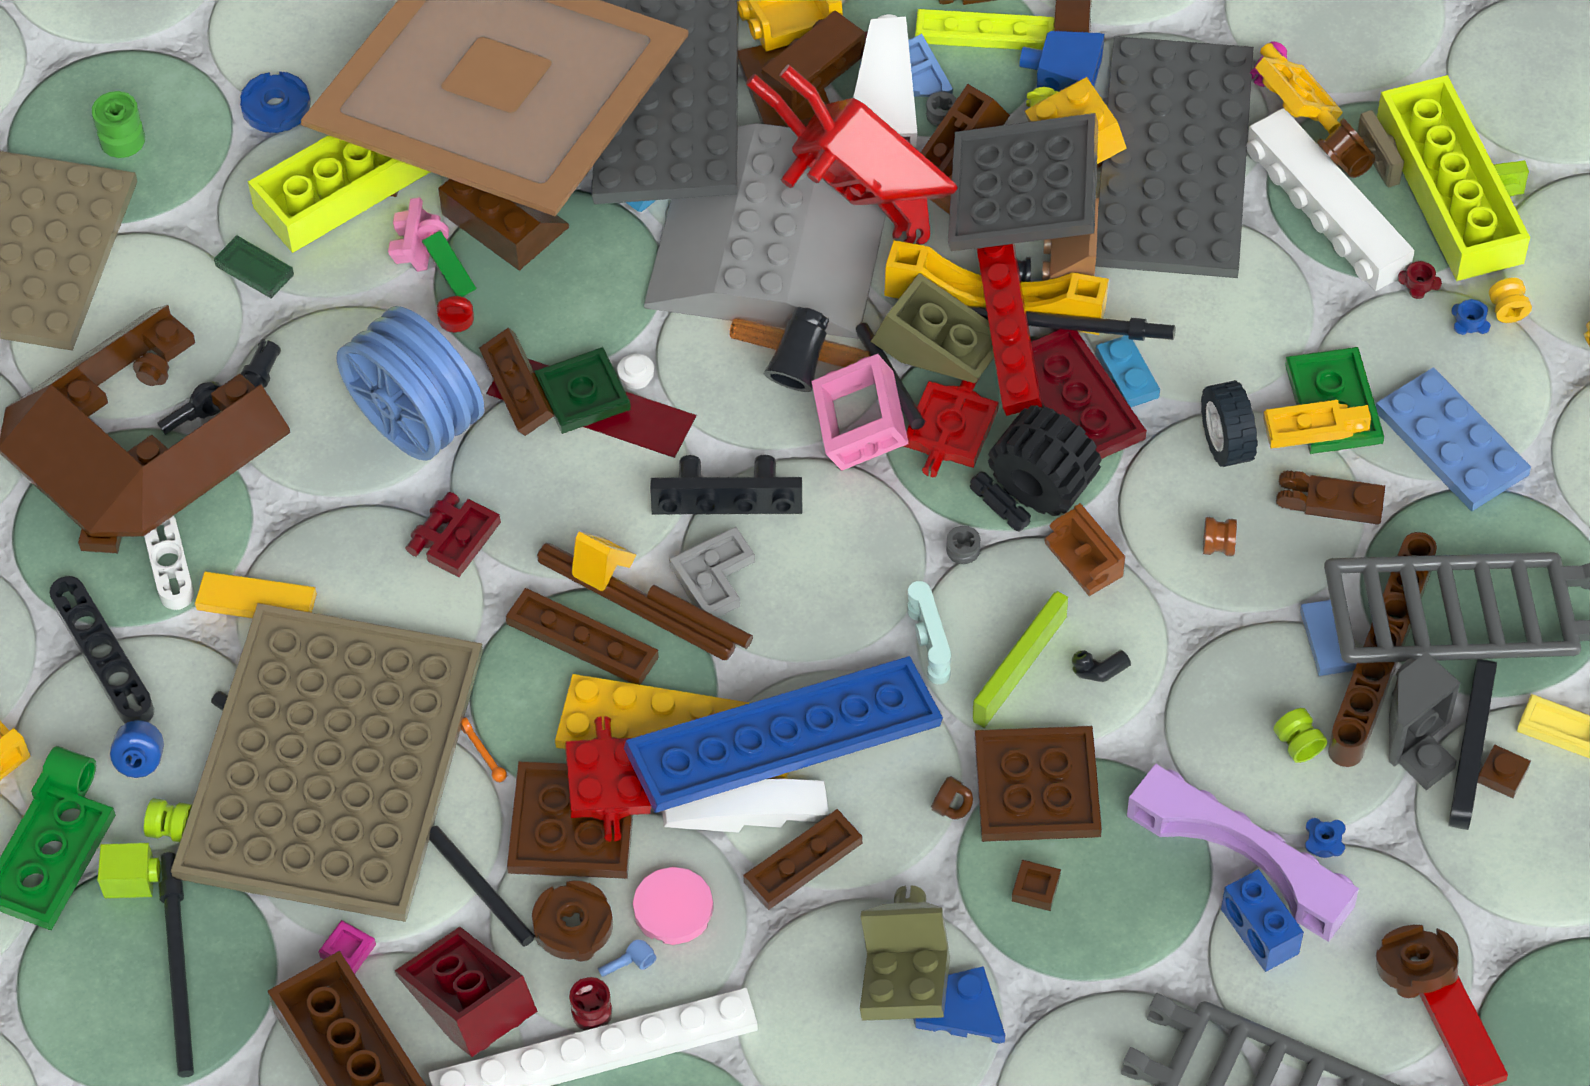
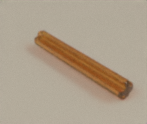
M734 318L730 326V337L732 339L777 350L785 332L784 329L741 318ZM825 340L818 361L847 367L862 358L870 357V352Z

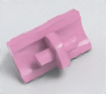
M420 197L410 199L409 210L394 214V229L399 236H404V239L390 241L388 249L389 255L396 264L410 262L417 272L427 270L430 255L422 240L440 230L446 240H448L449 236L448 226L440 221L441 217L439 215H432L423 209V201Z

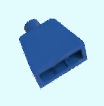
M1050 31L1047 33L1043 50L1023 46L1019 67L1038 70L1037 88L1049 87L1054 89V91L1060 92L1086 77L1095 88L1103 58L1105 34Z

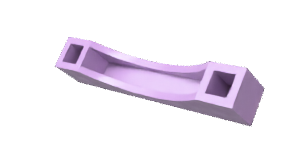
M1155 764L1129 797L1127 817L1157 836H1181L1204 839L1224 845L1244 855L1260 867L1278 886L1296 922L1328 942L1355 907L1359 888L1354 886L1348 877L1340 873L1331 872L1320 865L1317 859L1309 853H1300L1287 845L1278 834L1261 829L1253 824L1244 813L1237 810L1232 811L1222 805L1210 792L1196 789L1185 782L1183 777L1173 770H1165Z

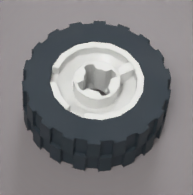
M1234 380L1206 386L1201 396V414L1206 440L1214 460L1218 462L1220 467L1253 461L1257 454V429L1251 403L1242 384Z

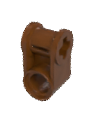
M1344 118L1340 120V126L1327 138H1320L1317 141L1319 146L1337 166L1340 165L1352 178L1366 173L1375 162V155Z

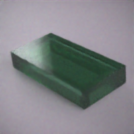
M238 235L214 258L216 267L271 299L294 276L293 267Z

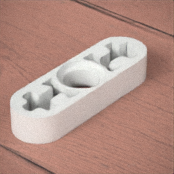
M172 516L161 524L164 525L167 540L160 542L157 528L144 537L160 601L168 609L179 610L187 607L192 602L194 590L176 519ZM173 553L178 556V560L173 565L162 566L158 564L159 558L164 554ZM169 579H177L180 589L179 594L172 595Z

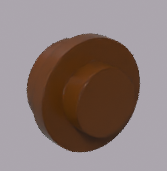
M144 353L133 364V370L138 380L148 386L163 385L169 377L168 363L156 354Z

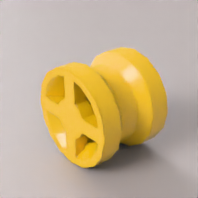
M1506 278L1498 281L1489 289L1490 300L1496 305L1495 315L1498 321L1502 323H1513L1522 320L1532 310L1529 298L1524 296L1526 288L1521 279Z

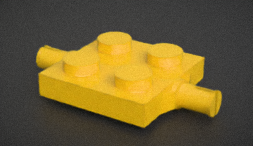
M1272 43L1264 45L1260 50V54L1264 57L1255 67L1264 77L1262 80L1263 84L1270 91L1281 97L1284 101L1282 104L1284 109L1292 116L1297 118L1303 116L1319 121L1329 134L1335 131L1340 126L1337 119L1343 113L1339 106L1303 65L1288 61L1286 57L1276 50Z

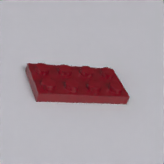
M1059 329L1031 342L1042 407L1040 408H1051L1056 413L1069 417L1077 426L1079 425L1086 432L1087 437L1094 441L1097 446L1095 450L1100 454L1101 459L1146 439L1147 430L1078 331Z

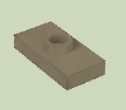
M1373 110L1361 113L1357 133L1365 141L1364 144L1375 155L1373 165L1388 188L1400 184L1404 161L1397 151L1395 139L1392 135H1387Z

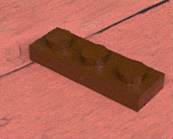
M507 328L479 347L514 424L524 436L528 435L555 416L514 331Z
M836 809L744 874V884L770 910L863 844L862 835Z

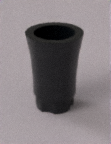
M796 307L792 319L787 323L777 350L763 374L769 380L786 388L801 392H811L813 389L811 381L815 377L818 359L827 335L825 331L829 318L816 310Z

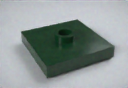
M603 347L534 371L562 434L631 410L630 401Z

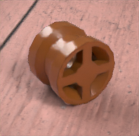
M1213 517L1205 518L1203 554L1211 555L1216 551L1223 552L1226 556H1234L1237 519L1228 518L1225 522H1218Z

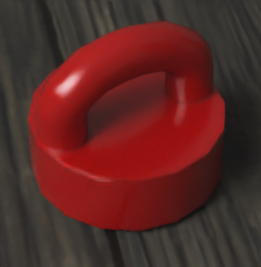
M451 296L440 300L437 304L438 321L440 326L446 331L453 333L462 332L472 325L474 321L473 305L466 298Z

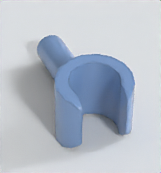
M637 939L628 946L625 954L599 967L598 970L601 976L604 977L632 962L641 970H644L651 966L657 957L654 954V950L645 941Z

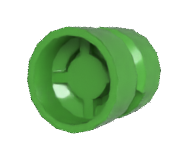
M114 91L103 94L95 100L92 106V117L97 129L99 143L104 153L116 158H125L136 154L145 143V133L134 97L125 92Z

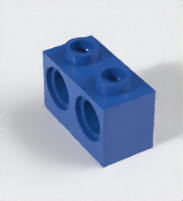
M1259 869L1224 888L1221 910L1265 972L1300 953L1304 931Z

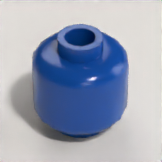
M135 720L122 725L114 735L111 744L110 757L113 766L118 772L127 777L141 778L148 776L160 764L164 749L162 734L156 726L147 721Z

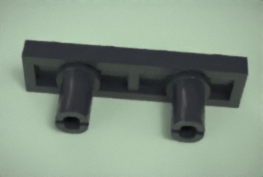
M686 455L681 457L679 461L678 478H651L650 483L652 515L802 514V477H776V460L770 455H760L755 458L754 477H701V460L699 457Z

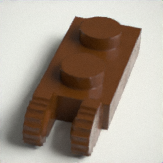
M1292 470L1283 471L1279 475V485L1284 487V489H1288L1281 490L1276 496V504L1282 508L1303 511L1307 515L1376 525L1381 523L1385 485L1310 475L1309 477L1304 472H1293Z

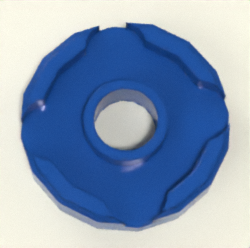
M270 72L260 74L247 83L240 96V106L245 121L251 127L269 133L288 131L301 124V119L309 111L311 105L307 85L299 77L288 72H279V75H270ZM273 98L283 99V101L277 105L267 104V102Z

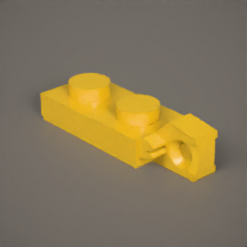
M1338 400L1266 409L1263 414V420L1270 449L1351 437L1353 433L1370 429L1371 415L1368 405L1347 408L1346 404H1339Z

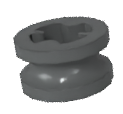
M942 91L930 95L926 103L927 120L932 125L938 127L957 100L956 97L951 93Z
M969 526L953 528L947 535L946 552L948 557L958 564H969L975 561L980 554L981 538L979 533ZM966 541L970 542V548L965 545L960 549L957 548V542L960 544H964Z

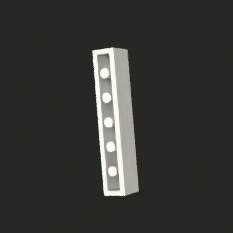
M1284 108L1249 126L1246 147L1250 157L1265 168L1274 184L1280 185L1284 189L1293 205L1298 209H1302L1311 219L1313 227L1330 240L1336 253L1348 260L1362 281H1366L1376 292L1396 281L1401 271H1407L1409 265L1412 264L1415 250Z

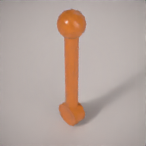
M464 717L461 722V730L464 734L468 735L492 770V779L499 783L503 782L507 777L506 770L498 767L473 731L469 720Z

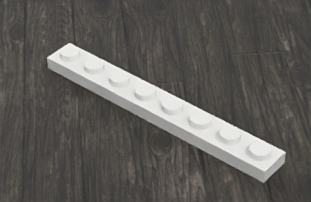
M747 988L428 1073L431 1086H552L758 1030V1023Z

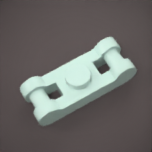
M916 581L908 588V614L912 619L919 622L915 624L917 640L920 646L926 645L928 651V679L937 685L944 684L950 678L951 651L931 588L926 582Z

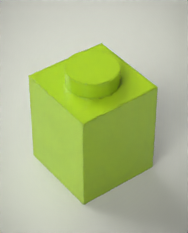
M149 843L101 844L98 882L104 898L152 897L153 882L160 881V860L153 857Z

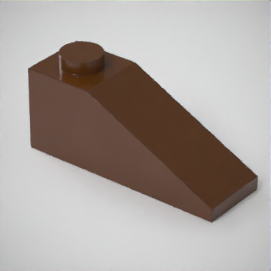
M967 84L920 153L949 177L953 171L955 132L1003 126L1010 115L992 97Z

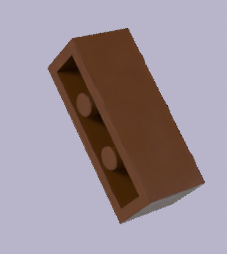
M835 10L825 19L818 20L812 29L801 38L794 39L788 48L776 58L769 59L761 69L762 80L782 97L793 112H796L808 100L779 76L781 71L787 65H790L809 81L819 93L862 58L865 47V32Z

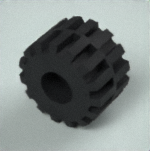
M1034 405L1028 409L1024 408L989 451L988 455L990 458L988 464L994 471L993 476L997 482L1003 485L1004 490L1010 496L1019 500V503L1026 507L1029 506L1041 514L1047 512L1051 516H1059L1061 513L1065 514L1099 472L1101 456L1095 450L1097 446L1094 441L1088 438L1085 434L1086 432L1079 425L1074 424L1069 417L1064 414L1060 415L1051 408L1044 407L1042 409Z

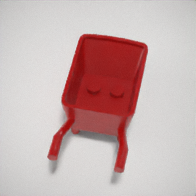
M787 65L779 76L807 99L815 114L806 127L782 97L760 77L753 74L748 79L746 85L774 108L798 137L792 146V152L797 158L781 178L783 184L793 188L807 167H809L810 170L807 173L809 179L815 183H819L823 179L851 204H878L895 225L892 233L893 239H898L902 232L905 231L907 238L903 242L913 244L916 240V230L919 229L921 236L916 240V244L923 245L929 240L930 223L927 200L947 197L956 192L958 187L948 176L861 101L849 98L824 104L816 88L790 65Z

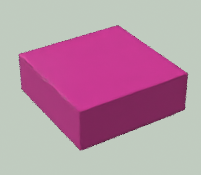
M341 920L318 952L320 958L325 959L340 950L355 974L376 946L375 938Z

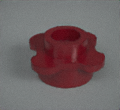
M1424 261L1410 264L1407 271H1401L1398 275V282L1406 285L1410 290V295L1416 299H1422L1425 293L1431 290H1439L1442 285L1441 278L1436 276L1435 268Z

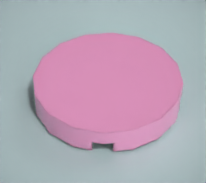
M677 867L660 869L645 877L637 887L633 900L636 924L642 932L651 939L654 937L657 940H662L664 944L670 945L690 942L701 935L707 928V923L711 919L714 909L710 887L703 878L689 869Z

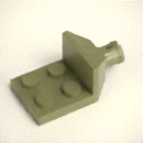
M906 885L901 886L895 892L894 903L882 904L861 911L860 917L867 951L860 1002L862 1021L944 1017L950 953L942 907L927 903L925 892L917 886L911 885L909 898H906Z

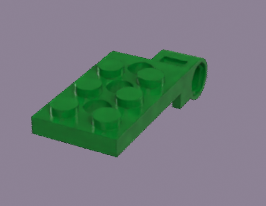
M55 746L48 754L42 773L31 790L34 799L0 856V912L48 930L53 929L116 816L113 807L84 797L95 776L96 760L94 758L60 746ZM74 808L81 811L77 819L66 822L60 819L62 813L68 809ZM51 841L62 843L61 849L54 854H44L41 852L46 843ZM40 874L44 876L42 882L36 887L29 888L23 886V881L29 875Z

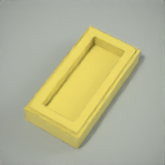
M1531 694L1519 722L1517 732L1590 759V715Z

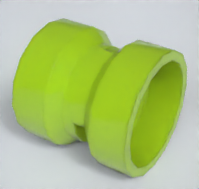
M1297 708L1288 712L1276 722L1273 728L1280 741L1288 744V753L1295 763L1306 762L1314 758L1327 745V739L1320 729H1314L1312 726L1313 719L1305 708Z
M152 798L147 806L144 818L145 836L156 839L168 836L172 841L180 842L192 804L179 802L177 805H169L166 800Z

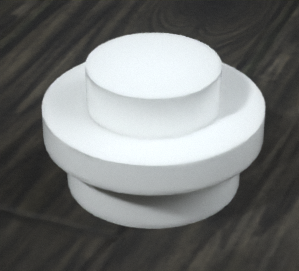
M642 354L627 355L618 364V377L628 388L641 389L647 386L654 376L653 362Z

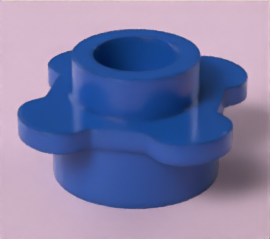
M1469 299L1452 307L1451 313L1456 318V323L1454 324L1455 332L1461 335L1474 332L1486 334L1489 332L1491 325L1486 320L1488 307L1478 300Z
M1318 818L1308 820L1306 830L1309 832V839L1305 843V848L1310 854L1321 858L1340 856L1344 853L1345 845L1342 843V835L1345 833L1346 826L1342 821L1321 822ZM1322 835H1328L1329 839H1323Z

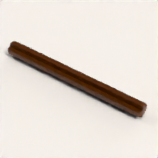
M545 543L539 550L537 556L540 564L722 660H728L734 653L735 643L647 598L646 593L611 576L606 589L600 591L572 575L574 555L551 543Z

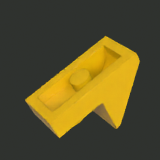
M579 531L575 538L572 575L586 584L604 591L616 566L630 568L636 554L606 538Z

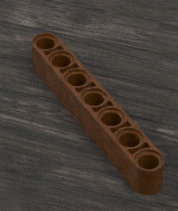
M1413 532L1405 537L1397 556L1436 555L1437 545L1430 535L1424 532ZM1416 571L1421 599L1432 571ZM1391 572L1383 593L1393 646H1404L1411 629L1404 590L1401 586L1400 572ZM1391 615H1392V616H1397V617H1399L1400 619H1395V618H1392V617H1390V616H1391ZM1373 623L1363 647H1377ZM1398 662L1356 664L1332 729L1328 753L1335 764L1342 767H1352L1362 760ZM1366 677H1373L1377 681H1370ZM1359 708L1365 710L1366 712H1357L1354 709ZM1341 740H1350L1355 744H1345Z

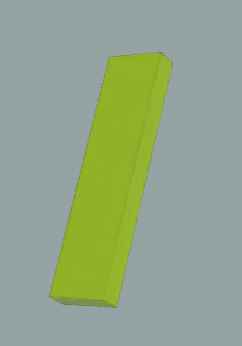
M1059 591L1052 594L973 701L974 723L983 728L988 725L1067 618L1068 596Z

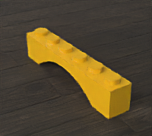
M893 240L885 268L884 296L900 299L920 273L965 305L986 307L981 275L957 266L943 258L929 246ZM1072 272L1055 279L1021 282L1026 311L1104 318L1109 283L1107 278ZM1084 332V333H1090V334L1099 335V333H1095V332Z

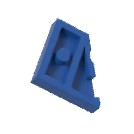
M984 966L948 975L944 1017L913 1019L917 1029L933 1032L944 1030L951 1035L966 1038L968 1034L990 1037L993 1043L1000 1044L1005 1042L1006 1035Z

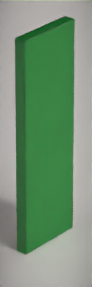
M441 230L422 240V243L455 296L464 297L477 289Z

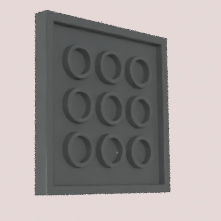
M1096 113L955 132L952 181L957 185L958 189L951 195L948 244L951 252L1094 234L1098 119Z

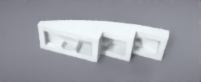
M765 779L664 810L662 814L664 827L739 833L744 825L781 828L786 820L819 822L829 815L824 781Z

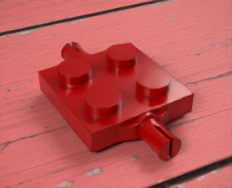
M962 380L960 386H945L928 381L917 406L925 420V424L917 430L912 429L909 424L906 431L909 444L903 446L929 455L922 468V472L926 476H929L931 471V477H936L943 460L974 468L999 409L998 401L981 397L973 391L976 383Z
M602 716L594 720L596 738L592 740L565 741L571 818L592 817L603 820L604 839L611 842V827L613 828L614 841L621 839L619 819L629 815L650 814L651 804L624 750L625 741L631 738L612 737L611 718L604 716L603 730Z

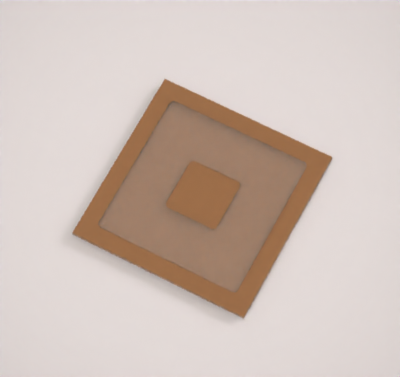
M398 0L301 119V126L556 217L688 37V30L601 0Z

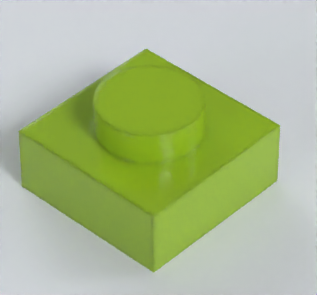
M1525 160L1493 164L1510 197L1524 194L1529 174Z

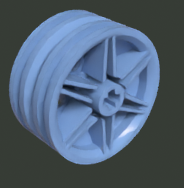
M401 306L390 307L381 317L375 319L368 326L367 331L359 332L352 338L351 342L343 345L337 352L336 359L340 375L358 407L384 437L413 458L422 461L431 460L439 453L440 449H444L453 441L454 436L461 435L484 414L482 393L465 361L451 343L432 324L407 308Z

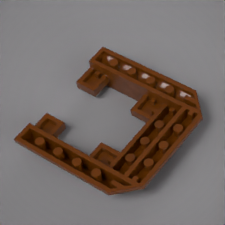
M164 305L149 310L7 406L0 435V454L90 537H144L290 433V428L262 384L255 387L240 373L211 393L213 404L222 412L169 449L156 437L150 435L129 451H126L96 425L89 416L108 404L106 393L98 385L150 350L154 351L166 362H169L195 344L194 334L171 315L169 305Z

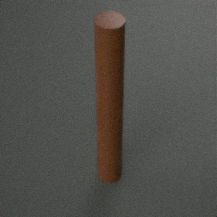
M652 585L648 591L647 598L745 649L750 646L753 635L656 585Z

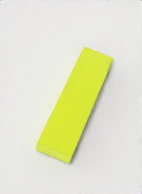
M918 9L915 37L922 34L927 44L1018 50H1022L1024 46L1043 50L1047 33L1054 31L1055 17Z

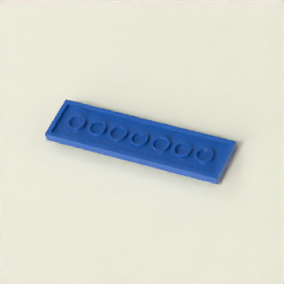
M908 656L631 738L625 741L624 750L654 812L657 813L939 727L943 717L911 657Z

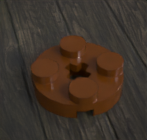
M566 881L565 886H559L556 889L553 886L548 888L538 897L532 910L536 942L546 952L561 959H575L580 962L588 961L594 956L595 952L607 943L613 930L612 911L606 896L598 887L584 881ZM574 913L580 914L581 924L578 926L568 927L566 922L562 920L564 916L571 918Z
M1414 924L1399 927L1387 933L1381 940V948L1377 949L1376 965L1378 974L1386 984L1395 988L1397 994L1401 997L1415 998L1420 993L1436 991L1446 985H1451L1458 979L1459 950L1457 943L1447 932L1436 928V933L1424 931L1423 925ZM1417 956L1422 961H1412L1411 957Z

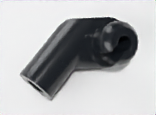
M1085 650L1076 652L1072 657L1074 673L1079 678L1097 682H1105L1131 666V661L1123 650L1117 651L1103 661L1093 659L1092 654Z

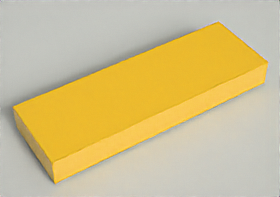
M204 571L195 606L198 611L253 618L258 603L312 613L317 592L316 588L311 586Z

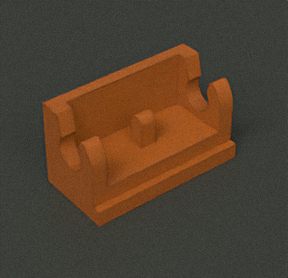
M1081 503L1074 506V509L1055 519L1049 525L1054 532L1045 537V544L1088 596L1123 577L1125 555Z

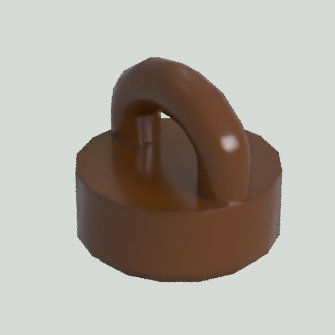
M952 776L947 777L931 805L932 811L954 820L965 817L973 804L971 790L962 785L963 782ZM960 794L963 796V803L959 809L955 810L950 806L956 795Z

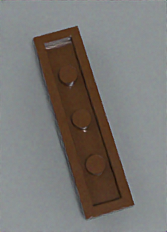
M527 588L523 590L506 615L507 625L632 684L641 685L659 658L658 649Z

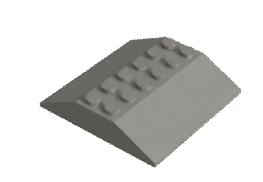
M760 123L738 126L737 195L671 199L644 308L785 329L788 321L792 319L796 307L810 308L829 318L825 331L827 335L859 339L855 328L863 322L886 214L878 204H851L823 179L819 183L813 182L807 176L810 170L809 167H807L793 188L787 187L782 183L781 178L797 158L792 152V146L798 139L795 133L789 127Z

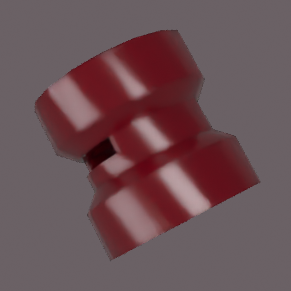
M594 977L580 979L573 985L570 990L569 1000L572 1018L577 1027L585 1031L608 1025L612 1019L610 991L604 981Z

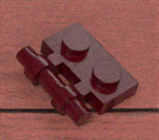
M447 492L442 500H437L430 508L431 514L423 525H417L411 533L412 539L405 549L409 554L417 557L423 548L430 547L426 553L427 561L460 577L500 525L501 519L500 514L470 499H467L461 509H458L456 505L460 501L459 497L452 492ZM443 523H449L441 534L436 532Z

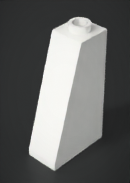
M891 14L882 15L877 19L870 20L853 98L868 106L913 147H916L917 124L906 17H897Z

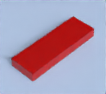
M1459 976L1456 982L1451 985H1446L1436 991L1419 994L1464 1086H1493L1507 1080L1508 1073Z

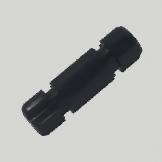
M979 472L971 479L970 489L979 497L984 496L983 501L1003 520L1008 519L1007 524L1018 532L1022 531L1030 524L1031 515L1022 506L1017 507L1018 502L999 484L995 483L993 485L992 482L994 480L986 472Z

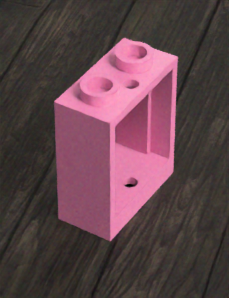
M879 354L862 358L852 365L828 372L825 376L811 381L825 453L841 471L909 444L894 372ZM875 384L882 418L840 435L833 401Z

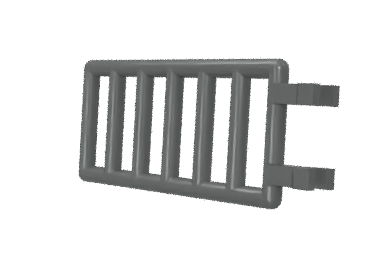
M1555 552L1330 558L1324 563L1341 658L1346 663L1406 662L1409 659L1415 661L1425 652L1430 654L1436 661L1576 656L1581 652L1580 641H1590V620L1575 621L1568 587L1577 586L1590 590V563L1582 566H1563L1560 555ZM1527 568L1548 569L1564 641H1542ZM1490 569H1511L1526 642L1505 643ZM1453 570H1474L1489 643L1468 644ZM1416 571H1437L1452 641L1450 645L1430 644ZM1378 572H1400L1415 646H1393ZM1341 573H1363L1377 647H1355Z
M1159 993L1155 994L1150 1004V1013L1147 1020L1158 1025H1168L1184 1032L1169 1067L1151 1060L1143 1052L1130 1047L1124 1058V1067L1121 1071V1074L1135 1080H1144L1155 1086H1178L1210 1020L1232 1031L1206 1086L1225 1085L1247 1037L1270 1046L1252 1086H1271L1285 1053L1308 1063L1298 1086H1317L1323 1071L1347 1080L1345 1086H1400L1210 1002H1200L1193 1013L1177 1006L1172 1000Z

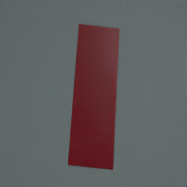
M528 359L533 371L549 366ZM493 380L486 394L503 400ZM626 392L631 410L583 426L584 428L675 458L697 415Z

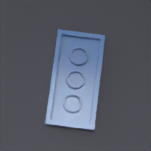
M1434 367L1376 402L1378 415L1471 512L1530 474L1531 466Z

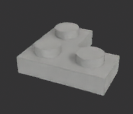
M734 527L670 558L669 561L670 568L695 606L716 617H720L740 607V598L726 576L755 563V554L737 527Z

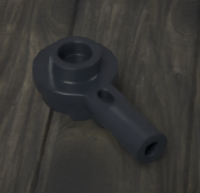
M207 382L198 385L191 394L189 403L157 422L163 433L166 435L187 420L193 421L198 417L205 419L219 413L221 410L213 404L211 393L222 385L218 382Z

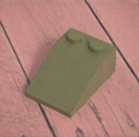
M920 273L886 315L871 340L873 344L901 363L972 383L977 382L994 359L989 321Z

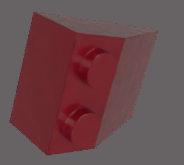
M458 927L395 970L398 979L449 1039L471 1057L488 1048L490 1044L513 1028L520 1026L526 1019L538 1012L523 975L461 927Z

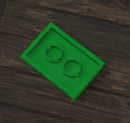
M1358 347L1286 357L1285 366L1296 405L1338 400L1339 404H1346L1347 408L1368 405L1371 415L1369 430L1353 433V436L1345 439L1309 443L1307 445L1310 454L1383 444L1384 433Z

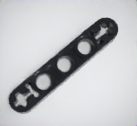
M73 576L58 578L51 585L49 592L53 606L120 719L125 724L135 720L149 722L154 715L150 694L83 583ZM69 591L70 594L74 595L77 605L71 608L67 598L62 595L63 593ZM90 616L95 619L94 624L88 629L80 630L75 627L76 621L81 617ZM107 644L112 647L110 653L104 657H94L91 654L97 645ZM124 672L129 675L127 681L122 685L113 686L108 683V679L114 673ZM132 694L136 704L141 706L142 709L135 712L134 709L130 708L126 697Z
M1477 659L1449 817L1448 826L1469 830L1497 662Z

